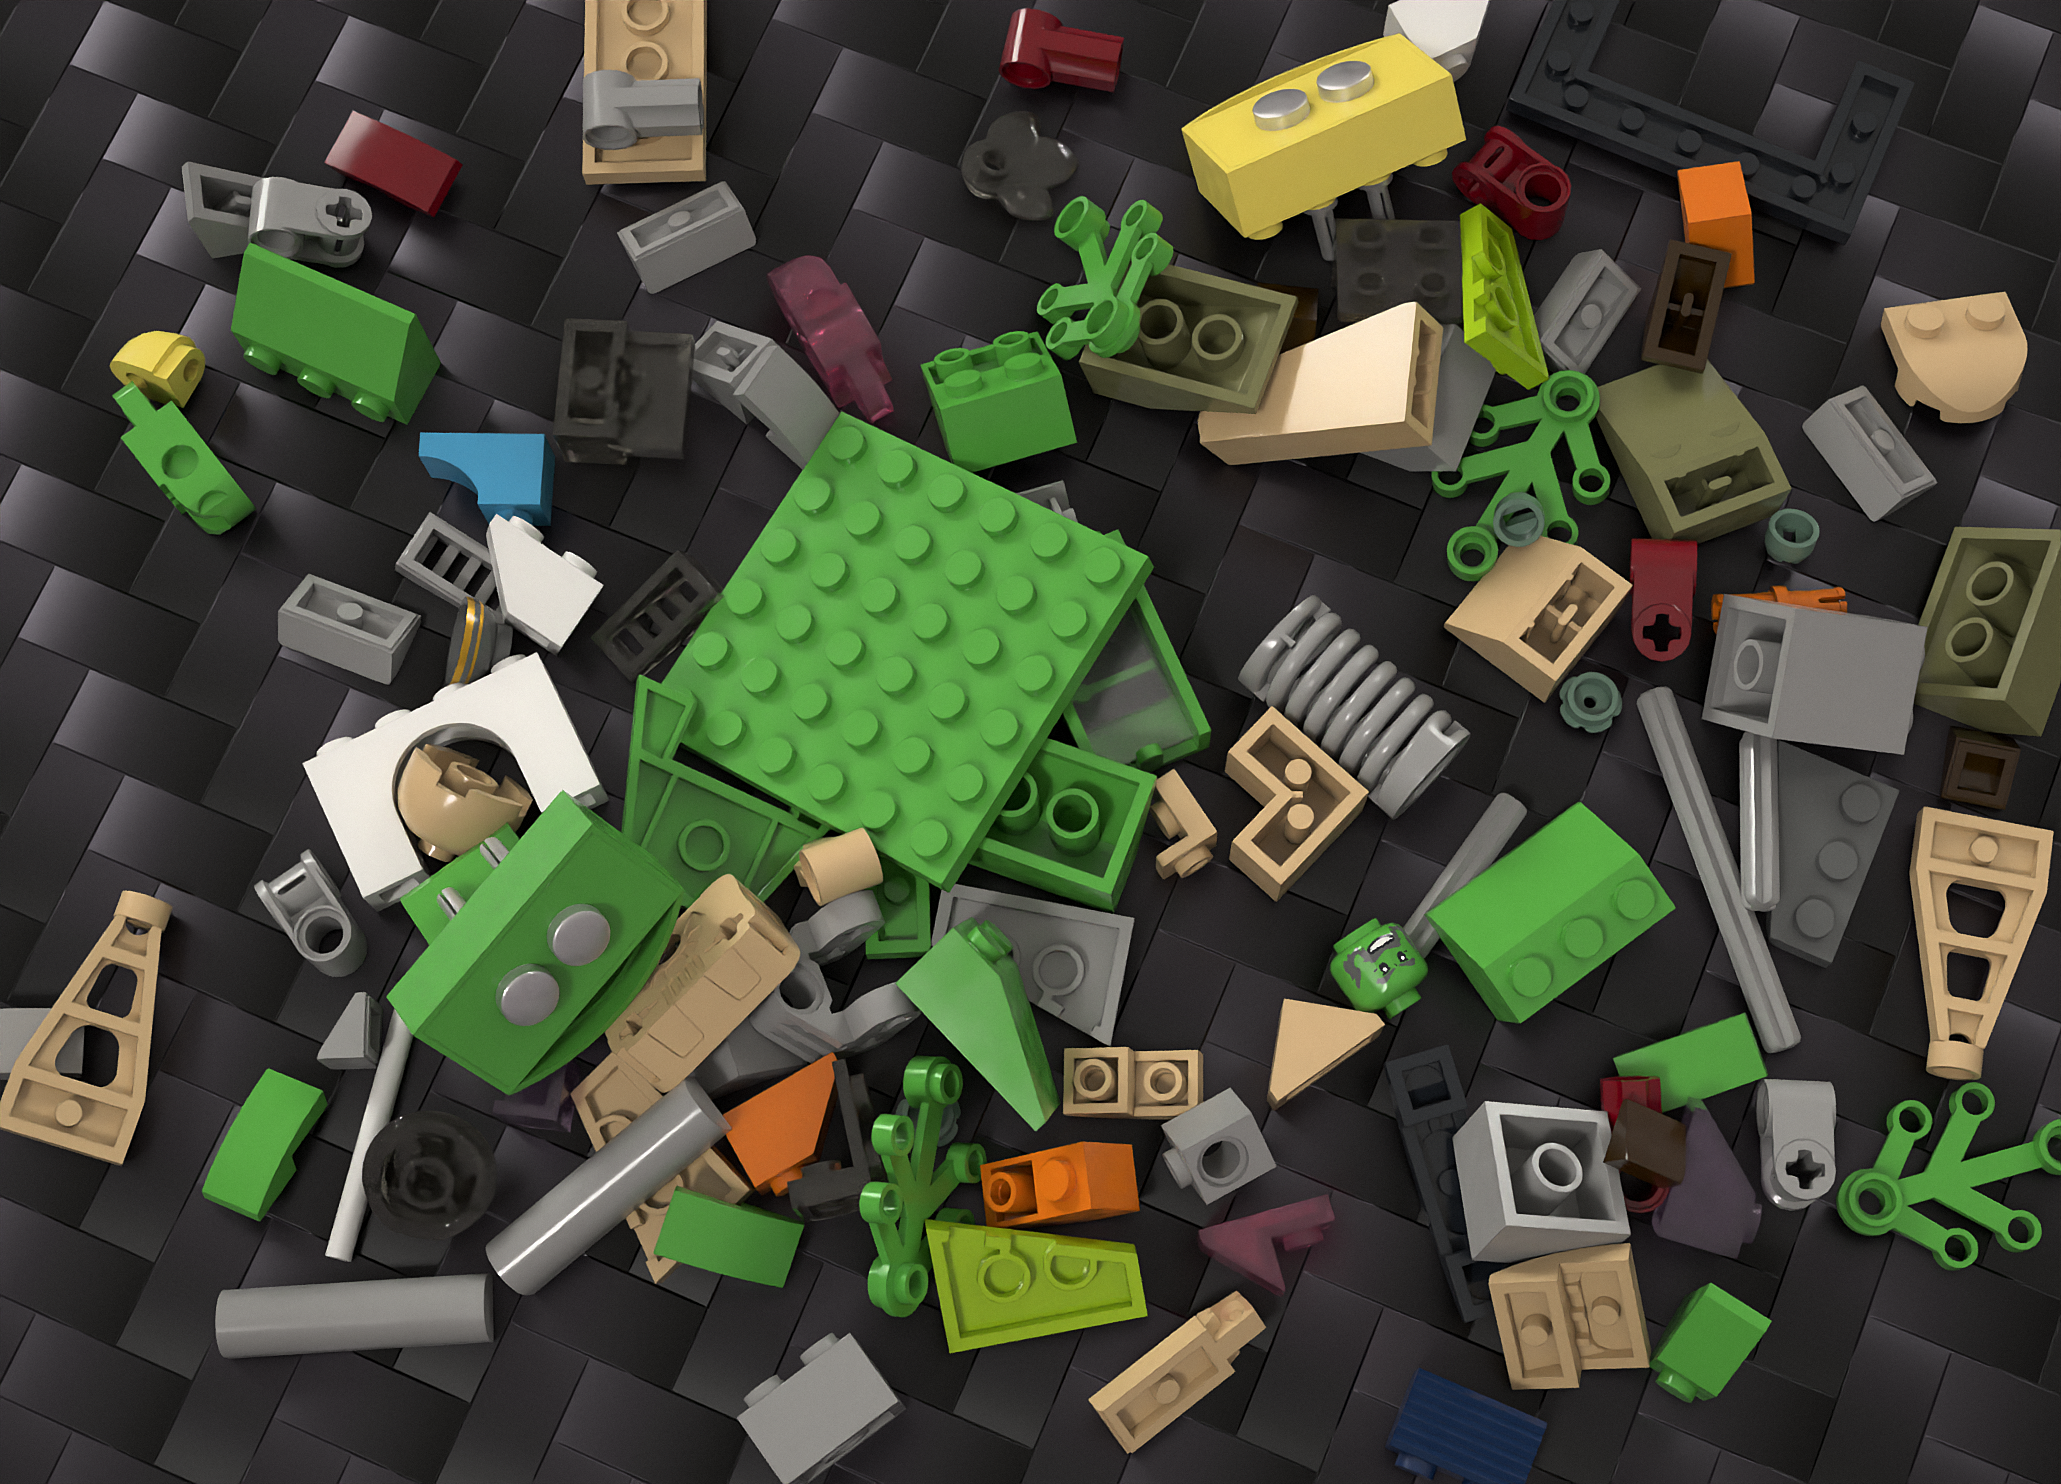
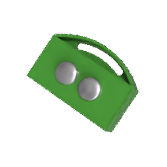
M563 789L510 852L495 837H489L484 840L489 848L482 843L480 845V853L494 869L493 872L467 902H465L457 890L451 887L441 891L444 896L438 894L437 903L450 919V922L386 996L413 1036L509 1096L544 1079L567 1064L589 1047L626 1010L645 985L667 947L678 918L684 889L653 855Z

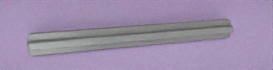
M1667 686L1650 689L1642 693L1637 699V707L1761 1043L1767 1053H1777L1790 1049L1800 1042L1801 1035L1755 912L1746 910L1741 904V875L1673 692Z

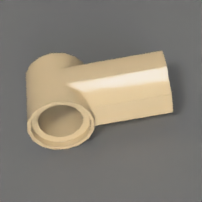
M863 828L837 837H823L804 844L803 849L799 851L800 860L794 865L800 886L809 887L813 898L819 906L883 882V873L878 855L869 835Z

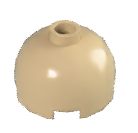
M425 744L423 751L417 747L414 749L398 788V808L407 827L421 838L418 843L420 850L435 859L452 862L456 855L460 856L484 841L507 822L516 833L533 801L526 789L507 775H505L499 786L492 777L476 769L479 760L450 748Z

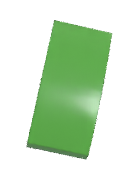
M1746 1012L1683 1032L1678 1036L1617 1055L1613 1058L1619 1076L1660 1077L1662 1113L1768 1076Z
M268 1068L242 1106L216 1155L202 1189L204 1198L260 1222L297 1170L292 1155L328 1106L324 1092Z
M676 1186L653 1254L719 1274L783 1288L805 1222L744 1202L741 1203V1206Z

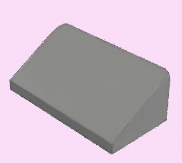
M725 181L717 183L617 232L639 277L650 294L668 288L756 244V237L746 212Z
M1602 249L1575 255L1534 315L1546 367L1553 373L1563 370H1574L1585 374L1641 290Z
M1864 385L1827 400L1802 425L1805 434L1873 522L1885 518L1937 484L1934 476Z
M308 574L278 610V641L290 649L380 683L390 685L396 677L421 624V615Z

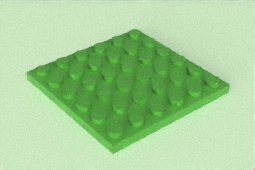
M841 411L808 464H806L662 682V685L698 701L678 746L841 835L859 828L865 829L878 855L950 893L1154 566L1147 555Z

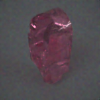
M810 255L793 259L766 273L768 284L783 315L837 407L841 408L855 400L861 412L871 424L893 413L892 403L883 386L892 381V378L882 357L880 341L846 282L840 285L831 268L820 257Z

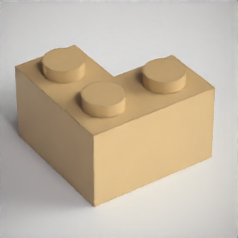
M1273 706L1228 751L1225 772L1264 806L1259 814L1232 841L1229 860L1277 902L1363 811L1369 794L1367 789Z

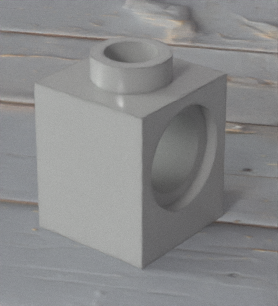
M1231 1088L1161 1125L1172 1148L1162 1155L1173 1178L1181 1189L1191 1184L1206 1205L1277 1167L1252 1113ZM1222 1141L1221 1146L1216 1152L1203 1157L1205 1151L1212 1144Z

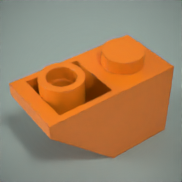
M1083 1141L980 1165L986 1225L988 1227L1014 1230L1089 1222L1140 1211L1133 1150L1130 1144Z

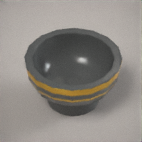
M467 596L461 602L450 641L446 668V683L448 686L458 682L471 684L485 677L486 673H491L494 665L510 655L513 636L512 626L498 624L497 618L489 607L479 600Z

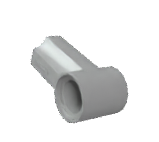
M618 70L594 71L583 78L582 139L592 147L603 150H619L632 146L637 142V137L702 135L704 107L700 78L636 81L632 75Z

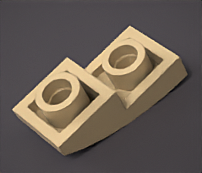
M1129 1047L1064 1049L1063 1114L1066 1116L1118 1119H1173L1203 1103V1054L1199 1050L1133 1051Z

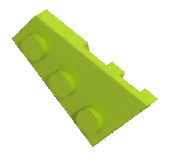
M1480 203L1460 214L1464 343L1490 361L1499 374L1509 375L1529 390L1550 378L1512 228Z
M925 1219L949 1353L1148 1316L1134 1244Z

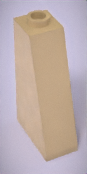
M1409 302L1278 355L1257 413L1200 411L1198 417L1200 443L1228 465L1432 445L1443 327L1417 302Z

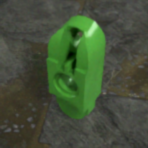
M133 381L112 395L126 417L134 425L133 429L120 438L181 514L187 511L197 525L205 532L220 535L256 510L250 499L172 400L157 410Z

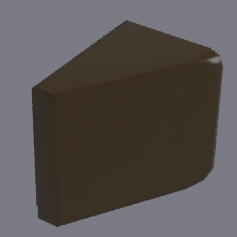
M1950 726L1946 742L1940 797L2005 810L2021 748L2013 738Z
M1624 1099L1603 1163L1661 1189L1682 1186L1686 1169V1125L1634 1101Z

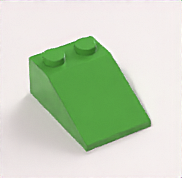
M970 917L953 927L895 984L1019 1115L1037 1131L1049 1119L1061 1102L1018 965L1008 955L1013 949V945L1003 932L986 919L980 925L973 917Z

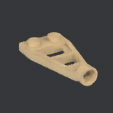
M1925 806L1917 813L1909 875L1930 1028V1043L1926 1071L1930 1074L1954 1080H1977L1981 1078L1983 1049L1987 1045L2047 893L2054 831ZM1957 883L1999 891L2003 895L2005 909L1998 927L1991 937L1981 938L1960 934L1952 927L1949 920L1946 897L1950 884ZM1949 952L1988 960L1990 968L1984 992L1979 1001L1953 997L1949 993L1947 988V955ZM1959 1034L1964 1036L1969 1042L1949 1041V1036Z
M122 891L113 915L115 918L16 1059L0 1100V1130L122 1166L145 1103L161 933H164L173 907L145 894ZM126 924L147 930L148 932L143 935H134L127 929ZM111 964L133 970L137 976L132 1009L123 1018L92 1009L87 1004V997L100 972ZM91 1025L110 1031L118 1041L117 1075L107 1086L97 1087L60 1075L56 1069L55 1060L70 1035L80 1027Z

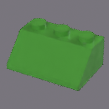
M251 242L247 246L243 255L231 332L245 351L244 359L254 367L272 375H276L279 369L298 377L297 381L300 385L318 396L330 398L333 393L352 400L351 405L357 411L373 420L384 422L388 416L408 425L441 364L416 314Z
M1046 738L968 864L1114 914L1137 855L1157 776Z
M1577 802L1424 915L1498 1021L1521 1024L1676 909V907L1639 853L1583 803Z

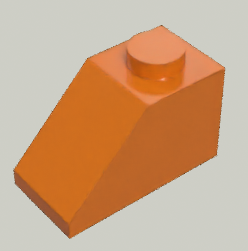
M833 1052L723 1114V1117L732 1128L726 1136L751 1182L761 1196L773 1190L776 1197L795 1190L811 1178L808 1169L819 1163L844 1077V1072Z

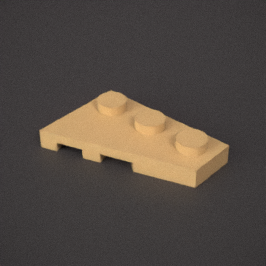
M613 1052L570 1093L596 1152L666 1094L661 1093ZM714 1145L626 1217L630 1229L635 1230L648 1261H646V1264L655 1284L663 1283L682 1264L681 1262L653 1254L676 1186L738 1206L756 1190Z

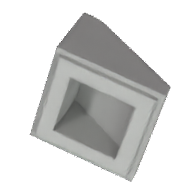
M366 992L355 993L321 1047L317 1060L330 1069L377 1068L382 1048L383 1007Z

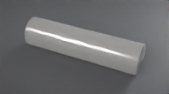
M687 1076L679 1085L666 1093L487 1243L486 1253L497 1274L508 1286L522 1295L535 1294L732 1130L729 1123L694 1076Z
M482 1273L222 1290L218 1297L215 1316L218 1348L224 1358L232 1359L494 1342L493 1275Z

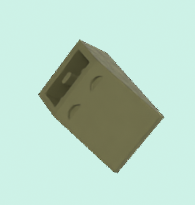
M1708 359L1703 374L1659 364L1597 387L1600 395V404L1596 419L1652 539L1697 540V544L1771 517L1778 512L1792 490L1765 432Z

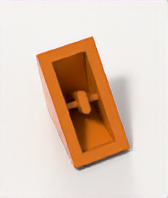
M1740 161L1678 170L1677 176L1685 242L1732 253L1724 289L1753 285L1755 281L1752 213Z

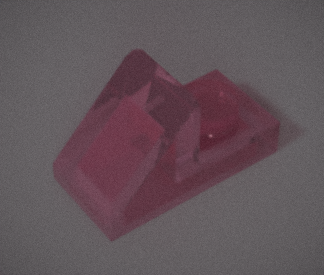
M1328 1194L1198 1230L1196 1239L1201 1252L1277 1296L1283 1297L1286 1289L1273 1244L1283 1241L1286 1252L1318 1244L1324 1241L1321 1230L1331 1228L1335 1217Z

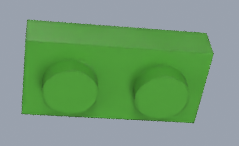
M878 855L883 873V882L865 890H873L886 923L866 940L867 959L923 957L932 948L930 883Z

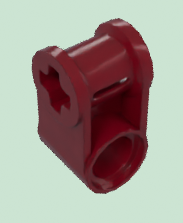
M1501 126L1491 127L1484 136L1485 144L1469 162H1460L1452 171V178L1456 186L1469 200L1477 205L1481 203L1493 214L1514 228L1520 235L1532 240L1551 238L1559 232L1564 223L1571 193V183L1568 175L1561 168L1553 165L1528 147L1512 131ZM1543 197L1549 200L1552 205L1546 207L1536 206L1528 199Z
M1631 539L1630 583L1633 585L1630 590V596H1632L1631 632L1633 641L1640 653L1651 660L1660 662L1673 660L1681 655L1689 645L1692 629V601L1696 592L1697 540ZM1663 613L1667 614V620L1670 625L1679 627L1678 637L1667 639L1666 648L1657 649L1653 639L1643 636L1642 631L1644 626L1654 625L1656 615Z

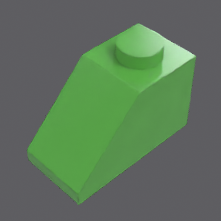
M1712 1283L1685 1295L1650 1356L1649 1367L1660 1373L1656 1383L1667 1392L1688 1403H1692L1695 1396L1703 1401L1717 1397L1764 1335L1771 1320Z

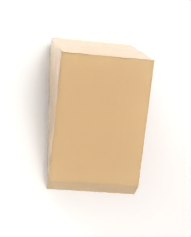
M1284 999L1280 1010L1266 1101L1274 1111L1378 1038L1385 1024L1374 1013Z

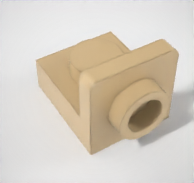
M1172 769L1157 779L1153 793V799L1156 803L1149 807L1154 820L1166 837L1171 839L1178 834L1181 839L1156 856V870L1162 879H1166L1175 872H1178L1180 877L1184 878L1201 869L1213 858L1209 850L1216 847L1217 830L1175 769Z

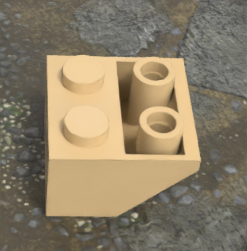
M1540 536L1534 543L1524 547L1508 545L1497 559L1493 569L1481 578L1445 622L1444 628L1545 703L1621 609L1633 585L1582 547Z

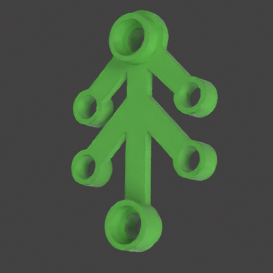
M1080 196L1073 199L1060 213L1054 228L1055 236L1075 251H1079L1088 282L1087 284L1064 287L1059 283L1053 284L1042 294L1037 305V313L1053 324L1046 337V347L1063 360H1069L1076 356L1084 345H1089L1091 351L1099 357L1108 358L1116 353L1125 352L1136 341L1140 332V309L1136 304L1148 276L1153 277L1160 274L1167 267L1173 256V246L1156 234L1162 223V213L1147 201L1138 200L1126 211L1121 221V231L1109 258H1107L1103 242L1109 234L1110 224L1105 220L1106 215L1101 208L1086 197ZM1131 260L1132 265L1118 293V287ZM1090 309L1085 320L1075 322L1070 318L1074 311Z
M1574 370L1559 371L1550 375V379L1541 384L1537 396L1495 407L1483 404L1478 418H1487L1492 421L1494 426L1487 433L1480 434L1472 430L1468 441L1475 446L1485 447L1493 444L1498 439L1501 430L1537 422L1539 424L1526 442L1461 458L1457 470L1461 473L1462 478L1454 485H1447L1440 481L1438 477L1442 471H1431L1434 490L1446 498L1460 496L1466 491L1469 483L1507 474L1476 526L1459 529L1451 536L1448 542V565L1451 571L1460 579L1479 581L1493 569L1498 559V546L1496 542L1499 539L1493 527L1494 510L1501 499L1510 493H1527L1531 485L1533 486L1536 499L1543 507L1545 515L1544 529L1541 536L1548 538L1547 534L1551 529L1563 527L1571 534V538L1566 543L1577 546L1578 526L1567 514L1551 453L1564 433L1576 467L1572 478V492L1575 498L1583 504L1595 505L1602 502L1608 496L1611 481L1610 474L1599 463L1588 425L1598 413L1600 395L1596 384L1587 375ZM1571 395L1577 398L1580 404L1575 410L1564 411L1557 406L1556 402L1562 396ZM1593 475L1602 481L1603 486L1595 492H1588L1581 488L1579 482L1585 476ZM1515 512L1503 516L1505 523L1512 518ZM1470 549L1480 551L1485 557L1480 565L1474 567L1465 565L1460 558L1465 551Z
M917 1055L910 1060L906 1067L903 1079L904 1095L911 1107L920 1109L916 1133L912 1120L905 1115L882 1114L876 1119L872 1129V1144L874 1150L881 1155L889 1183L869 1182L863 1188L860 1196V1213L862 1218L869 1223L879 1254L869 1271L868 1294L876 1307L882 1308L888 1315L894 1317H907L911 1315L927 1293V1273L933 1267L927 1235L921 1241L925 1219H928L960 1182L978 1183L981 1180L980 1165L987 1163L985 1150L980 1144L955 1142L950 1146L944 1162L933 1173L943 1110L948 1104H953L959 1099L963 1086L959 1067L951 1064L945 1057ZM913 1147L911 1162H909L907 1154L911 1151ZM945 1207L939 1211L935 1219L938 1221L975 1225L974 1216L968 1209ZM901 1217L899 1230L897 1231L895 1222Z
M1977 1082L1966 1083L1957 1088L1950 1096L1949 1109L1952 1115L1924 1172L1898 1180L1914 1141L1927 1135L1932 1127L1931 1113L1923 1103L1916 1100L1903 1101L1893 1107L1888 1113L1887 1128L1889 1134L1872 1168L1855 1171L1840 1184L1836 1196L1838 1213L1850 1229L1862 1235L1878 1236L1891 1229L1931 1250L1935 1261L1942 1268L1951 1271L1968 1267L1976 1260L1978 1256V1243L1975 1237L1962 1228L1947 1230L1908 1207L1909 1205L1933 1199L1994 1232L1998 1243L2007 1251L2018 1253L2031 1249L2038 1244L2042 1235L2039 1220L2028 1211H2013L1973 1190L1972 1187L2039 1168L2053 1175H2061V1161L2054 1159L2048 1151L2050 1138L2061 1140V1119L2054 1120L2039 1128L2034 1134L2032 1142L1961 1162L1980 1122L1987 1119L1993 1113L1995 1107L1994 1096L1988 1087ZM1965 1092L1973 1093L1979 1097L1982 1103L1979 1115L1970 1114L1963 1108L1962 1097ZM1902 1110H1909L1917 1115L1920 1126L1916 1133L1908 1132L1901 1127L1899 1116ZM1862 1191H1869L1878 1198L1880 1207L1876 1215L1867 1214L1861 1209L1859 1196ZM2012 1219L2019 1220L2026 1225L2028 1238L2024 1243L2016 1242L2009 1235L2008 1225ZM1949 1237L1957 1238L1963 1243L1965 1256L1962 1261L1952 1260L1945 1252V1243Z

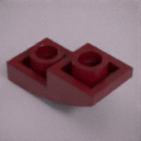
M352 111L324 162L337 173L378 189L393 201L432 217H435L463 166L456 159L428 144L355 111Z

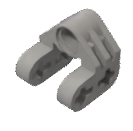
M873 890L858 891L838 898L821 908L808 921L796 923L789 933L800 949L799 961L790 974L748 1015L751 1024L759 1033L811 1064L831 1052L834 1053L837 1060H841L869 1051L888 1041L921 1014V1010L895 984L896 982L864 994L841 1012L832 1014L829 1007L832 1003V998L820 967L847 956L886 923ZM780 993L789 998L793 1008L784 1002Z

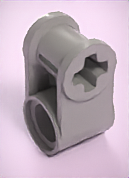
M284 177L263 178L257 181L252 188L248 245L251 242L287 259L325 264L334 268L347 267L354 264L361 257L364 248L363 235L368 231L372 219L371 207L365 198L357 192L348 189H334L298 183ZM341 205L346 206L343 218L337 217ZM337 240H343L340 251L336 252L334 249Z
M307 849L300 854V863L270 883L261 880L254 885V888L270 914L288 934L297 950L309 962L326 975L344 977L355 972L363 964L367 955L368 942L364 932L340 898L342 895L317 857L310 849ZM343 929V939L340 945L332 952L320 954L319 944L322 938L330 931Z
M1761 1079L1756 1099V1121L1760 1135L1762 1189L1768 1200L1777 1207L1789 1211L1801 1210L1827 1193L1835 1180L1834 1129L1836 1122V1098L1834 1087L1831 1082ZM1793 1163H1796L1798 1174L1809 1176L1810 1182L1802 1188H1799L1797 1177L1786 1174V1169Z

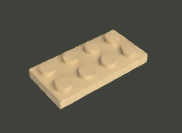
M585 0L584 77L594 71L618 70L632 75L636 81L700 78L704 107L702 135L637 137V142L632 146L619 150L595 148L586 144L583 140L582 174L586 185L706 181L707 0Z

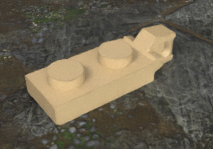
M1235 1291L1212 1307L1197 1313V1316H1193L1088 1400L1127 1454L1133 1453L1235 1372L1231 1363L1239 1355V1349L1262 1332L1266 1326L1252 1305L1239 1292Z

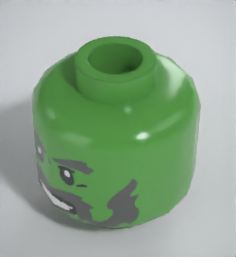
M1374 918L1333 945L1338 955L1333 958L1330 964L1331 974L1356 1011L1375 1013L1382 1009L1387 1018L1391 1019L1422 998L1415 987L1426 978L1428 966L1405 930L1399 924L1387 923L1381 925L1378 919Z

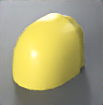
M153 331L143 333L129 340L113 358L110 368L124 385L133 381L147 398L165 405L172 400L176 406L184 408L203 376L205 357L203 352L196 348L195 342L190 337L177 333Z

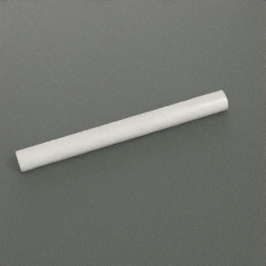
M395 1009L393 1010L325 1253L327 1257L351 1262L413 1040L412 1033Z

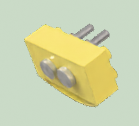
M1400 33L1338 51L1274 76L1216 105L1181 128L1199 192L1244 238L1249 237L1254 240L1270 238L1282 230V221L1304 212L1307 215H1312L1322 257L1327 261H1333L1335 257L1340 258L1343 255L1332 210L1338 204V196L1356 188L1366 191L1377 234L1383 237L1390 236V234H1394L1397 231V224L1387 187L1393 179L1392 172L1410 164L1420 167L1435 165L1446 158L1448 154L1447 148L1466 140L1452 74Z

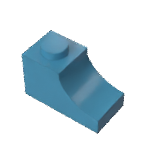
M420 433L419 458L431 478L446 479L459 483L477 494V504L488 524L498 514L508 522L512 516H516L532 526H551L555 455L545 434Z

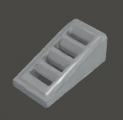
M429 512L395 564V571L460 608L465 596L479 600L485 605L496 588L489 549ZM437 541H440L448 547L431 571L422 564ZM461 553L470 559L452 584L443 577L457 555ZM480 565L491 570L475 597H472L464 592ZM500 604L496 611L490 608L497 618V623L508 626L503 620Z

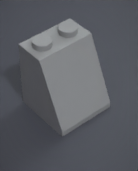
M1724 594L1702 719L1772 739L1904 755L1907 736L1913 724L1912 709L1919 671L1925 659L1924 644L1928 627L1890 619Z

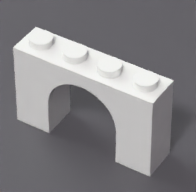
M537 652L528 657L519 654L505 658L493 666L491 669L492 674L471 684L458 682L446 686L434 695L433 702L412 712L403 709L389 713L376 722V729L355 739L342 737L330 741L318 749L317 757L303 763L361 895L377 912L399 902L402 896L432 876L413 832L407 827L398 808L400 781L416 747L423 751L425 744L443 747L465 740L485 741L502 747L516 758L541 813L544 812L562 789L590 810L609 801L553 680Z

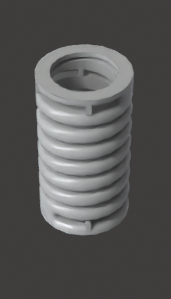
M1312 595L1296 606L1268 634L1242 668L1238 680L1262 702L1266 700L1269 708L1273 706L1278 712H1284V717L1298 729L1303 728L1302 733L1316 745L1321 744L1320 749L1334 761L1339 760L1338 765L1353 778L1357 777L1356 781L1369 791L1368 797L1394 820L1405 812L1448 767L1471 737V733L1456 720L1451 724V715L1447 711L1439 710L1434 712L1423 723L1408 745L1395 755L1403 742L1432 710L1434 705L1433 699L1429 695H1418L1401 715L1378 736L1392 716L1415 691L1414 682L1405 677L1399 679L1376 706L1357 722L1369 705L1384 691L1397 674L1396 666L1389 661L1382 662L1371 672L1357 690L1339 706L1347 693L1366 675L1378 660V650L1372 645L1363 646L1356 652L1334 679L1319 692L1326 680L1354 652L1361 638L1360 634L1354 629H1347L1338 636L1342 626L1341 617L1336 613L1330 612L1331 609L1316 595ZM1319 655H1321L1312 665V667L1305 674H1303L1300 678L1297 679L1300 672L1304 670L1308 665H1310Z

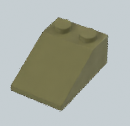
M1131 260L1118 287V293L1132 265ZM1168 264L1160 274L1153 277L1148 276L1136 304L1140 309V332L1133 345L1125 352L1116 353L1108 358L1099 357L1091 351L1089 345H1085L1079 363L1093 393L1150 409L1256 414L1299 301L1296 296Z

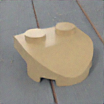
M2006 292L1884 308L1881 328L1898 367L1895 388L1909 406H1914L1918 400L1927 406L1940 410V419L1942 421L1974 423L2000 414L2007 400L2015 392H2018L2028 348L2025 334Z

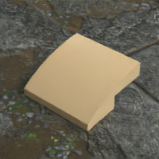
M1630 1243L1600 1245L1553 1253L1510 1266L1490 1275L1488 1284L1512 1390L1579 1388L1581 1370L1649 1368L1651 1346Z

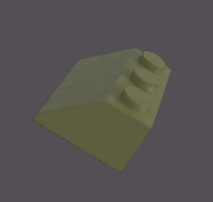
M1985 527L1954 528L1918 624L1928 628L1924 644L1925 659L1919 671L1913 704L1984 732L2042 736L2061 683V530Z

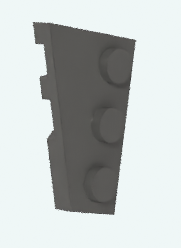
M1778 740L1780 900L1774 910L1766 912L1765 942L1827 968L1833 962L1900 790Z

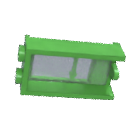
M1118 529L1104 535L1125 545ZM1143 584L1059 719L1072 747L1150 773L1209 748L1211 728Z

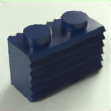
M1418 1368L1412 1375L1385 1448L1398 1453L1395 1466L1430 1481L1434 1480L1436 1472L1439 1471L1461 1480L1462 1484H1525L1546 1430L1547 1422Z

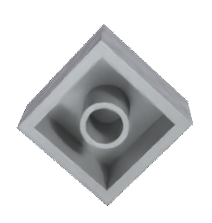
M1485 1101L1452 1137L1472 1260L1519 1264L1534 1258L1578 1248L1622 1244L1631 1235L1619 1170L1603 1163L1612 1136L1606 1111Z
M834 1333L823 1337L800 1356L805 1367L786 1381L784 1379L781 1380L778 1375L772 1376L743 1399L749 1409L739 1415L737 1419L783 1484L810 1483L906 1410V1407L863 1347L850 1333L841 1340Z

